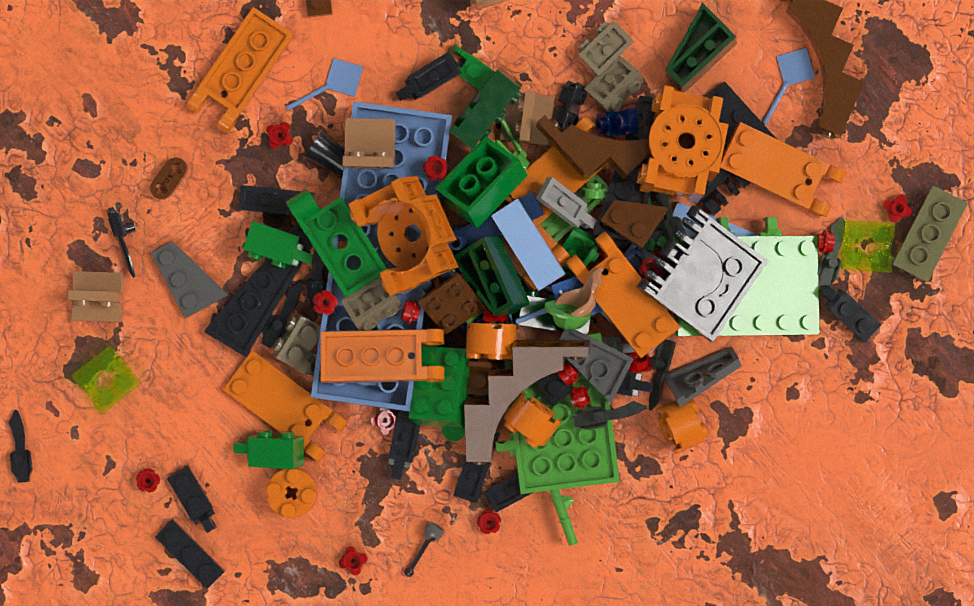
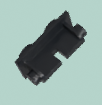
M567 81L566 85H563L558 101L565 103L566 106L565 108L556 106L553 119L562 130H566L571 124L576 126L579 121L578 114L581 105L585 103L587 93L584 90L585 86L579 82Z

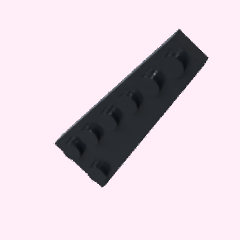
M640 95L624 141L649 139L650 129L655 121V112L651 111L654 98ZM642 165L625 180L614 170L593 236L598 237L605 231L612 240L629 242L600 221L614 200L648 204L650 192L639 191L640 183H636L638 172Z
M297 222L288 233L301 237L300 244L304 245L303 251L310 253L313 245ZM266 258L204 332L244 357H247L304 262L299 261L298 266L286 264L284 269L272 265V259Z

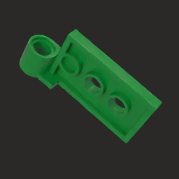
M308 189L303 190L286 201L290 211L311 241L345 297L381 276V272L387 270L362 228L358 227L352 220L350 209L342 197L321 210ZM338 235H344L348 239V244L343 249H337L334 246V238ZM357 256L360 258L361 266L359 269L350 270L347 267L349 257Z

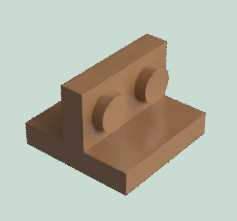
M525 91L514 105L509 103L504 110L507 113L502 119L506 121L518 143L549 146V141L536 128V124L544 115L548 119L552 118L554 97L535 95L533 91ZM501 125L500 141L511 142L504 127Z
M73 271V290H68V300L72 301L71 320L122 322L124 273Z

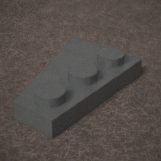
M173 241L151 252L185 318L229 296Z
M564 330L559 340H590L589 357H584L582 360L565 358L612 403L634 359L578 330Z

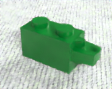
M252 221L243 250L248 251V257L260 261L262 257L272 259V265L284 269L286 264L298 266L299 261L312 265L313 254L303 251L304 245L300 244L301 237Z
M259 430L256 435L248 436L247 441L235 442L234 453L247 454L248 467L296 469L304 466V436H295V433L292 431L280 432V435H274L271 430Z

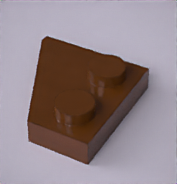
M614 200L600 222L639 249H642L668 208Z

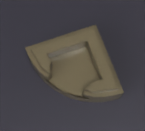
M310 351L304 357L298 372L314 376L317 351Z

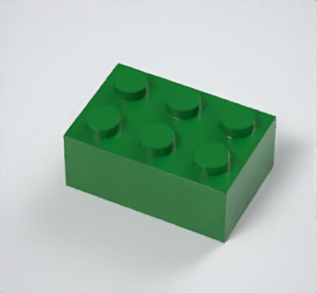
M485 136L444 178L435 190L447 207L478 228L522 183L528 174L518 158Z
M421 346L422 367H444V381H414L409 419L422 426L465 429L464 404L467 397H469L466 393L470 373L467 362L475 361V358H466V349Z

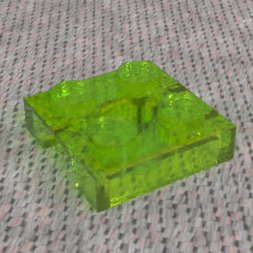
M844 220L841 270L892 273L891 247L895 223ZM868 238L875 243V246H879V249H875L872 254L868 255L861 250V247H855V244H861L863 239Z
M109 345L71 375L78 386L87 393L101 415L105 414L142 384L112 345ZM116 371L118 373L113 375V384L109 388L97 387L100 384L99 377L103 372L114 373Z

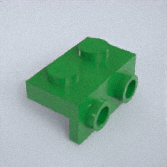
M578 227L572 229L561 245L570 257L576 254L585 267L589 263L594 264L600 254V251L597 250L599 245L595 241V237ZM567 264L562 267L566 273L565 276L569 279L575 277Z

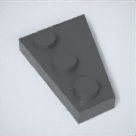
M731 346L667 373L665 380L679 407H681L740 368L741 363Z

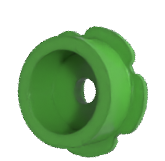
M588 182L587 187L582 188L584 190V198H604L606 188H602V183Z

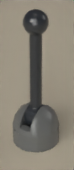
M431 521L427 522L423 531L426 540L410 567L404 570L405 576H413L414 568L429 543L439 541L443 536L445 530Z

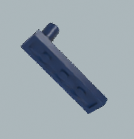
M535 192L519 199L532 221L545 215L540 202L536 199ZM502 208L494 211L478 228L468 224L454 231L453 233L457 240L448 244L454 256L483 237L503 236L492 218V215Z

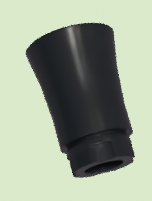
M322 130L304 158L324 167L338 177H343L345 148Z

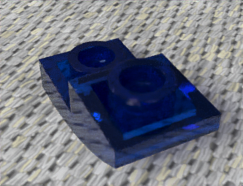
M637 108L596 114L595 129L598 137L613 138L638 133Z

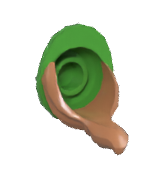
M596 267L590 272L583 287L564 292L557 300L545 303L544 309L552 315L559 328L574 331L585 326L591 318V311L595 306L594 294L601 283V274L604 270L602 267Z

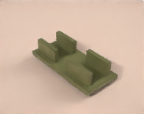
M932 185L892 265L928 282L968 203Z

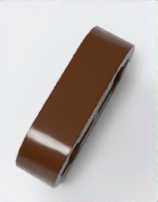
M173 157L165 163L150 185V191L154 197L165 200L172 196L188 173L187 163L183 159ZM180 162V168L183 170L182 173H175L170 178L169 176L173 171L171 165H177ZM167 179L170 180L166 185L168 192L158 195L157 184H164Z

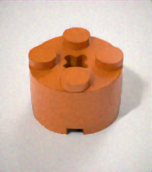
M467 323L466 358L513 359L512 347L516 340L517 325Z
M521 392L505 414L506 422L504 426L514 433L519 431L525 435L524 440L535 448L539 445L545 446L562 420L560 417L555 420L553 418L555 413L534 397L529 401L524 398L527 393Z
M693 399L679 407L675 400L656 409V413H661V417L657 418L661 431L667 443L673 442L675 448L672 449L675 454L703 443L704 438L709 436L703 422L700 423L696 415L699 413V409Z
M301 468L283 469L271 478L266 489L267 500L277 514L286 518L300 517L315 505L318 497V485L315 478L307 470ZM288 486L292 489L295 487L298 489L296 499L293 496L288 497Z

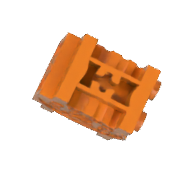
M666 85L661 92L657 91L651 107V111L655 112V121L649 133V149L652 158L646 164H642V167L639 169L636 182L640 183L639 191L647 193L655 191L687 198L689 202H699L705 194L707 181H712L720 170L728 124L719 122L723 98L713 96L711 99L674 91V87ZM688 133L694 137L695 144L692 148L684 149L679 145L678 138L681 134Z
M417 176L398 178L392 181L390 185L348 204L351 209L350 216L358 227L378 224L377 236L380 248L385 257L397 266L380 273L382 287L390 296L413 290L416 286L458 268V264L448 245L457 239L437 195L426 196ZM410 225H416L421 232L420 238L415 242L407 237V229Z

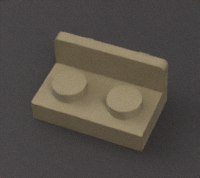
M614 20L610 24L605 21L595 31L598 36L592 42L587 39L577 48L580 53L576 57L579 60L581 59L597 76L606 70L634 42Z
M619 56L599 76H596L584 90L611 115L623 106L624 101L632 93L639 90L644 79L636 68Z
M381 276L341 300L359 331L373 329L377 323L387 317L394 316L398 310L403 308L396 295L390 296L383 289Z
M299 313L295 317L291 316L285 326V329H287L283 338L279 337L276 340L272 349L274 350L272 355L297 370L304 357L312 350L318 340L321 329L320 325Z

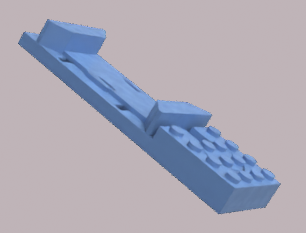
M353 101L351 118L395 120V169L344 168L340 197L344 199L347 206L349 207L348 204L357 199H362L390 185L392 181L398 178L412 176L418 177L426 196L436 194L440 202V196L435 188L443 181V178H437L436 180L427 178V174L423 171V164L428 161L430 156H438L446 161L452 115ZM378 224L361 226L386 268H396L397 266L385 257L380 248L377 236ZM410 225L407 229L409 240L415 242L420 238V229L416 225ZM344 235L336 236L333 241L334 246L338 249L339 241L348 242L347 237ZM351 256L348 258L347 267L350 270L360 268L361 260L359 257ZM329 272L326 290L331 291L332 295L337 297L338 305L334 308L335 311L332 314L325 315L323 313L311 397L410 411L414 381L321 383V332L359 331L341 300L346 298ZM416 286L415 289L397 294L396 296L403 307L406 300L411 302L416 300L417 306L421 307L418 299L426 293L420 286ZM401 308L394 316L385 318L377 323L373 329L366 331L422 330L424 309L420 308L417 321L412 320L410 324H407V321L401 319L403 310ZM410 353V354L408 355V358H409V359H414V358H415V354H414V353Z

